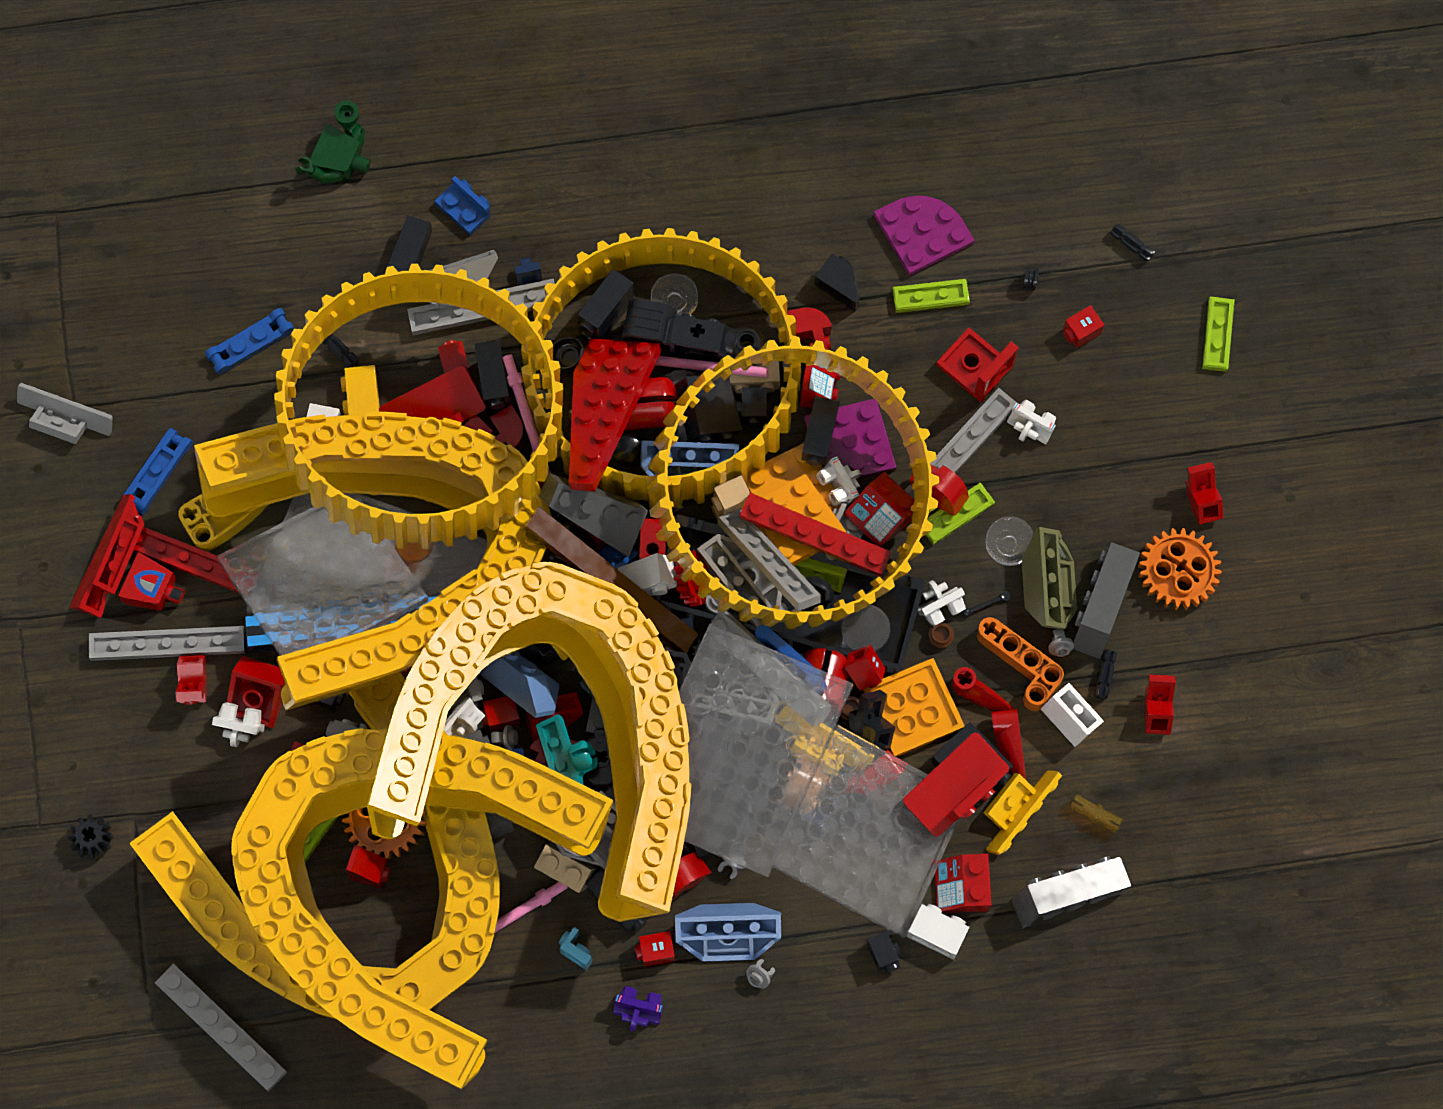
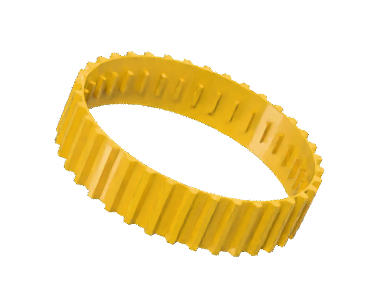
M667 228L664 235H653L650 229H643L641 237L630 238L626 233H623L619 236V242L611 245L604 241L598 242V250L590 255L580 252L577 254V264L572 268L563 266L559 269L560 279L556 284L547 283L545 285L544 302H535L532 307L534 321H539L542 325V340H544L548 330L552 328L553 321L562 312L563 308L579 292L597 280L608 276L613 269L621 271L635 266L659 263L682 264L705 269L723 276L740 286L756 299L761 308L763 307L769 314L771 323L775 324L778 329L780 343L784 342V345H786L792 338H798L800 341V337H796L795 317L787 315V299L785 295L776 296L775 280L772 277L763 278L759 274V264L756 261L746 263L741 259V250L735 247L727 251L720 247V239L715 237L711 241L706 242L699 240L697 232L691 231L687 237L676 236L672 228ZM522 345L521 352L524 366L521 369L525 395L533 420H535L538 435L540 436L541 433L545 434L546 431L544 429L545 411L543 409L545 408L543 393L537 395L536 389L541 388L539 374H536L535 361ZM792 361L789 364L790 367H784V382L788 383L786 388L781 387L779 407L775 406L772 419L768 424L765 423L763 431L754 440L752 439L748 446L731 458L710 468L684 475L668 476V480H671L668 493L670 502L673 501L674 508H681L683 500L692 498L698 504L704 503L705 495L714 492V487L739 476H742L746 483L747 472L752 468L761 470L765 466V455L768 451L774 453L780 448V433L789 432L791 428V413L797 411L801 362ZM561 431V439L557 440L556 458H562L564 472L569 475L570 442L564 438ZM607 466L598 484L599 488L632 500L648 501L650 508L656 504L655 495L647 492V486L655 479V476H640L618 471Z
M411 264L409 271L398 272L394 266L387 267L385 275L374 277L370 272L363 274V282L354 286L345 282L341 284L342 292L337 296L331 297L326 294L322 297V308L318 312L308 311L305 314L306 325L303 330L294 329L291 333L292 349H283L281 354L283 370L276 373L278 392L274 394L280 444L282 450H285L287 467L289 471H295L297 486L300 491L310 490L311 504L316 509L324 506L328 510L329 520L335 524L342 520L349 524L350 533L355 536L364 531L372 534L373 543L379 544L384 538L395 540L397 548L404 549L407 542H418L421 549H429L431 542L443 541L447 547L454 545L455 538L464 535L472 541L477 539V530L483 529L486 526L493 531L499 528V519L505 514L512 517L516 516L519 513V503L521 500L531 501L535 497L536 481L545 482L548 475V462L555 461L557 440L561 439L563 384L560 383L559 361H553V344L551 340H542L541 323L539 321L530 322L527 318V307L523 303L515 306L510 301V292L506 289L496 292L489 288V279L483 277L476 282L467 278V271L462 269L456 274L445 273L443 265H435L432 271L421 270L418 264ZM406 302H434L450 304L474 311L491 319L510 332L534 359L536 369L540 370L542 374L543 389H548L545 406L546 409H551V414L545 413L544 429L546 431L545 434H540L539 446L536 452H532L530 455V461L523 469H520L517 476L498 491L478 502L440 513L405 514L389 512L365 505L344 495L341 491L327 483L326 479L313 469L312 462L310 460L307 461L304 457L301 442L296 443L294 439L297 438L295 422L289 423V418H294L291 398L296 397L295 385L297 379L301 378L303 367L319 345L338 328L364 313L381 307Z
M792 338L785 346L781 347L777 345L775 340H770L759 351H755L750 345L744 347L734 359L729 355L725 356L712 370L707 369L693 383V386L690 385L676 401L677 405L663 421L666 428L657 436L654 445L660 451L649 462V469L655 472V479L647 486V492L655 495L656 502L649 511L651 517L659 519L662 528L656 534L657 539L667 541L671 549L666 558L669 562L678 561L683 568L680 578L684 582L693 580L700 587L698 591L700 598L703 599L710 595L718 601L717 610L725 612L731 608L738 611L739 619L743 622H747L754 617L761 619L762 625L769 628L778 622H784L787 630H794L805 622H808L810 627L814 628L830 619L837 622L854 611L858 612L876 601L875 598L882 596L895 587L893 581L910 571L911 567L908 561L921 554L924 549L919 542L920 538L931 532L933 524L927 518L929 513L938 506V501L932 498L931 494L932 488L939 483V477L931 474L930 463L937 458L935 452L927 450L924 441L930 435L929 430L919 428L915 420L920 413L917 407L908 408L902 400L905 394L902 387L893 389L886 382L888 373L882 370L876 374L868 368L867 358L861 357L855 361L847 357L846 348L841 346L833 352L825 350L823 341L818 340L810 347L802 346L798 338ZM772 361H784V364L796 361L806 363L807 366L817 365L827 369L829 372H836L847 378L846 380L856 383L864 392L872 396L890 416L893 425L897 428L903 439V445L908 452L909 464L914 477L912 490H914L915 502L911 506V511H913L912 523L906 529V532H908L906 542L897 549L900 552L897 560L892 561L885 567L888 570L887 574L883 579L880 577L874 579L870 583L873 588L867 594L864 593L863 589L853 595L855 601L845 604L844 599L834 603L835 608L824 610L823 605L815 607L813 612H801V610L797 611L796 609L792 611L779 610L780 606L776 605L768 608L758 604V601L755 599L752 601L746 600L739 596L736 590L731 591L724 587L717 577H712L703 568L704 564L701 561L698 562L689 550L690 545L685 543L679 532L680 525L674 519L672 513L674 504L673 501L670 502L668 493L671 480H668L667 467L672 464L673 458L669 457L670 447L678 440V437L674 436L677 425L682 426L685 423L687 417L683 414L688 405L693 409L700 401L696 395L704 389L708 393L715 386L713 381L720 377L725 381L733 374L732 371L739 368L746 371L752 364L763 363V366L769 365Z

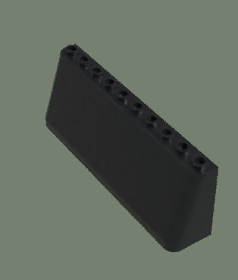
M677 514L676 523L680 525L679 532L685 543L690 545V551L695 550V553H698L697 548L717 534L729 537L717 524ZM669 547L666 555L671 551ZM822 552L809 557L810 559L847 569L841 593L833 591L834 600L829 609L835 608L834 603L844 599L845 604L855 601L853 595L862 589L867 594L873 588L870 583L879 577L841 560H829ZM884 570L880 577L881 579L887 574L888 570ZM904 575L893 581L895 587L882 596L875 598V602L858 612L854 611L837 622L830 619L814 628H811L809 623L805 622L794 630H787L784 622H778L770 629L783 638L790 646L796 647L798 642L806 644V650L826 648L828 651L835 650L840 652L845 657L848 656V653L871 644L885 666V671L896 673V669L902 670L926 580ZM676 587L667 590L668 592L664 595L655 596V600L672 613L676 609L683 611L684 617L698 620L699 616L709 618L707 622L709 624L716 617V614L707 611L706 604L694 607L685 605L684 599L679 598L680 594L676 591ZM782 594L781 603L787 606L788 611L795 609ZM729 609L728 612L744 627L756 630V627L749 621H740L738 611Z

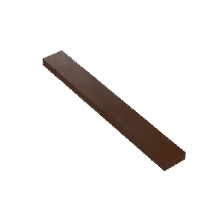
M540 507L535 509L523 527L525 531L573 569L612 583L626 591L638 603V608L645 618H649L659 632L658 637L677 652H688L698 636L697 632Z

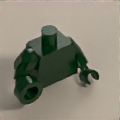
M352 101L339 102L334 109L335 119L343 127L344 132L326 123L311 158L302 157L298 159V162L302 163L305 167H296L295 170L298 174L307 172L309 177L318 182L330 184L341 182L342 180H350L354 170L365 174L368 172L371 160L361 156L365 131L361 124L357 125L359 109Z

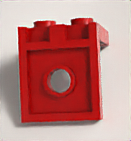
M968 328L936 362V366L982 403L985 400V396L999 385L1008 371L1011 372L1014 368L1019 347L1011 341L1000 353L971 328ZM967 357H974L977 359L978 365L968 367L964 360Z

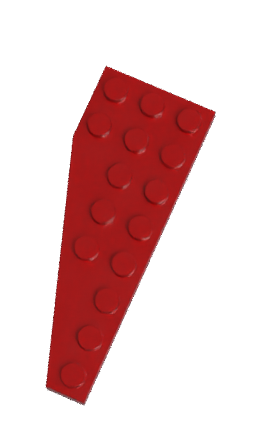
M592 338L589 340L573 375L569 485L571 490L596 491L661 354L660 343Z

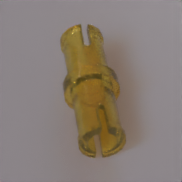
M1079 794L1075 796L1074 801L1083 806L1072 802L1069 809H1073L1089 818V822L1093 824L1096 822L1113 831V833L1118 831L1119 827L1110 821L1121 825L1123 818L1103 809L1104 806L1100 803L1096 805Z

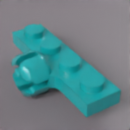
M558 714L537 724L536 728L548 767L584 785L583 776L585 773L595 769L598 765V758H591L596 755L593 746L584 740L571 745L563 717Z

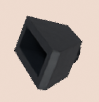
M831 254L815 275L814 285L848 308L856 311L858 309L859 296L853 267L846 258Z

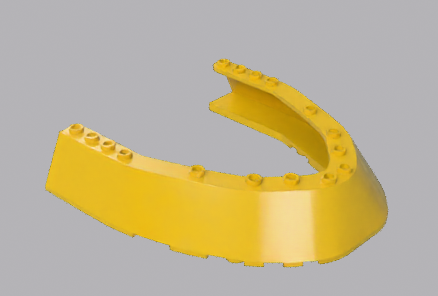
M368 412L366 415L326 417L324 414L289 420V423L295 422L297 438L294 439L296 443L301 442L303 455L307 461L310 460L312 462L313 469L321 477L323 476L327 483L342 493L414 497L427 502H433L449 510H455L478 502L498 491L517 476L520 469H523L528 463L525 457L512 445H505L495 439L494 435L481 429L476 431L462 426L461 422L447 418L438 420L434 417L407 416V413ZM277 423L194 445L203 500L208 512L215 517H225L310 493V490L300 491L297 486L295 471H289L287 467L285 450L281 448ZM536 481L535 497L531 501L522 499L519 503V513L516 516L512 517L505 514L499 519V528L494 531L487 526L483 528L487 537V548L478 568L442 590L439 596L422 605L412 614L408 613L395 623L278 656L277 663L286 683L281 691V699L285 710L373 685L413 667L433 634L458 605L475 589L509 570L541 562L547 547L523 529L538 507L551 516L548 505L539 497L541 489L538 482Z
M552 562L533 563L530 566L509 570L475 589L458 605L433 634L415 661L400 691L384 739L367 804L372 833L385 839H394L401 834L405 822L414 826L420 823L448 711L481 670L493 661L527 646L538 643L552 644L569 656L591 690L602 715L607 739L617 819L598 899L599 910L607 918L619 922L668 913L678 873L690 809L691 783H689L688 742L690 740L684 704H681L677 677L673 671L675 669L669 652L665 651L657 636L659 632L649 618L646 619L639 610L638 603L626 591L612 583Z
M401 673L373 685L348 692L354 700L357 712L371 729H388L395 703L405 682V678ZM424 805L423 810L427 812V815L422 817L424 822L427 823L426 829L439 877L440 893L432 940L397 968L363 966L381 986L428 1010H431L468 982L480 970L492 945L499 912L500 877L485 812ZM173 811L129 843L191 925L222 956L248 976L282 997L319 1015L334 1018L314 1001L278 962L254 929L242 902Z
M360 728L344 731V733L328 737L323 736L293 751H288L279 757L265 772L238 820L232 837V858L236 883L254 929L288 974L314 1001L334 1018L382 1049L462 1089L480 1071L486 1057L484 1047L487 1039L381 986L355 959L323 919L317 908L305 865V842L315 827L330 819L367 807L387 729ZM442 734L425 805L496 813L581 856L592 854L598 847L613 804L612 799L518 753L489 743Z

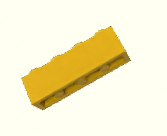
M375 365L344 368L345 377H341L342 392H347V400L343 401L344 415H366L368 412H379L380 405Z

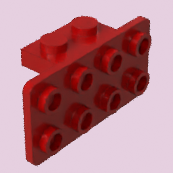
M460 365L379 407V412L407 413V416L434 417L438 420L447 418L462 423L466 419L484 411L486 404L467 367Z
M973 733L903 798V804L934 837H939L955 821L961 817L966 820L977 810L974 805L980 799L985 802L995 793L992 788L1009 771V766L979 733Z

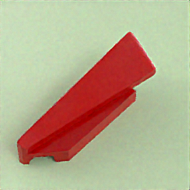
M123 495L74 595L70 608L98 618L102 617L108 593L115 594L144 527L142 516L138 514L133 501L135 500L134 495Z

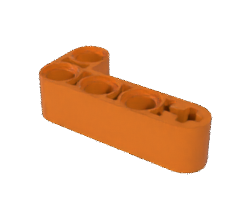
M988 617L980 622L977 630L978 641L1032 681L1026 689L1023 702L1025 707L1031 711L1041 710L1060 687L1064 677L1063 669L997 619ZM990 628L994 630L989 635L985 634V630L988 631ZM1000 635H1002L999 643H996V640H999ZM1011 642L1016 646V650L1012 652L1007 651L1003 644ZM1028 657L1033 658L1037 665L1029 667L1024 663V659ZM1046 673H1053L1057 676L1058 680L1049 682L1044 675ZM1037 692L1042 696V700L1035 702L1031 700L1029 694Z

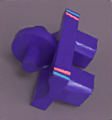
M624 986L621 994L616 995L613 1014L622 1016L621 1021L631 1023L630 1031L635 1032L637 1025L647 1027L648 1023L660 1024L663 1009L660 994L648 993L646 1001L636 999L637 990L635 988Z

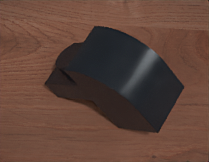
M882 690L861 694L858 710L849 712V726L854 739L871 754L890 749L895 731V726L882 717L887 696Z

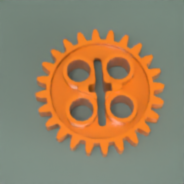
M1172 528L1170 536L1165 531H1162L1160 539L1154 536L1151 540L1152 544H1146L1145 550L1147 552H1142L1140 558L1145 561H1140L1138 567L1144 570L1138 576L1139 578H1146L1141 586H1150L1147 595L1150 596L1155 593L1157 595L1156 603L1163 599L1165 600V608L1171 602L1174 603L1175 610L1178 609L1180 604H1183L1185 610H1188L1190 602L1195 607H1198L1199 599L1206 602L1208 599L1207 594L1213 595L1215 589L1212 586H1218L1220 582L1215 577H1220L1222 573L1221 570L1215 568L1220 566L1221 561L1214 560L1218 554L1217 551H1209L1212 545L1211 542L1205 545L1202 543L1205 536L1202 535L1199 539H1196L1195 531H1192L1188 536L1186 535L1185 528H1182L1180 534L1177 535L1175 529ZM1178 548L1182 552V556L1173 555L1170 549ZM1191 563H1200L1203 567V570H1195L1192 567ZM1182 566L1183 570L1180 572L1176 571V568ZM1156 568H1165L1168 572V575H1159L1156 571ZM1177 583H1186L1189 587V590H1181L1178 587Z
M363 808L347 813L349 817L342 819V822L350 824L344 832L347 834L353 833V836L349 839L351 843L359 841L357 846L366 847V850L370 852L375 851V854L379 856L384 853L388 860L391 859L392 852L397 857H401L400 849L402 848L410 852L408 844L410 842L418 844L414 838L415 835H424L419 830V826L427 825L423 820L417 826L407 823V827L396 838L385 839L381 837L379 840L374 841L371 837L369 816H364ZM423 810L422 816L427 815V812Z

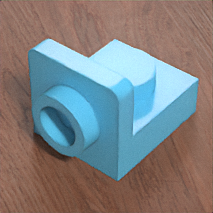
M574 927L571 932L567 930L559 941L561 945L560 954L587 970L592 963V956L589 955L590 950L579 943L576 946L573 944L579 936V929Z

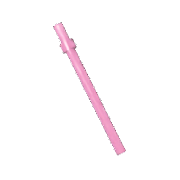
M512 354L502 357L508 373L506 378L509 387L513 389L532 450L536 452L539 446V435L522 387L523 378L521 373L517 371Z
M659 356L655 365L706 371L707 369L712 370L719 362ZM751 366L746 371L739 368L732 371V373L768 378L769 368Z
M557 882L546 890L542 888L535 893L536 896L497 919L495 933L540 905L543 907L550 903L551 898L568 887Z

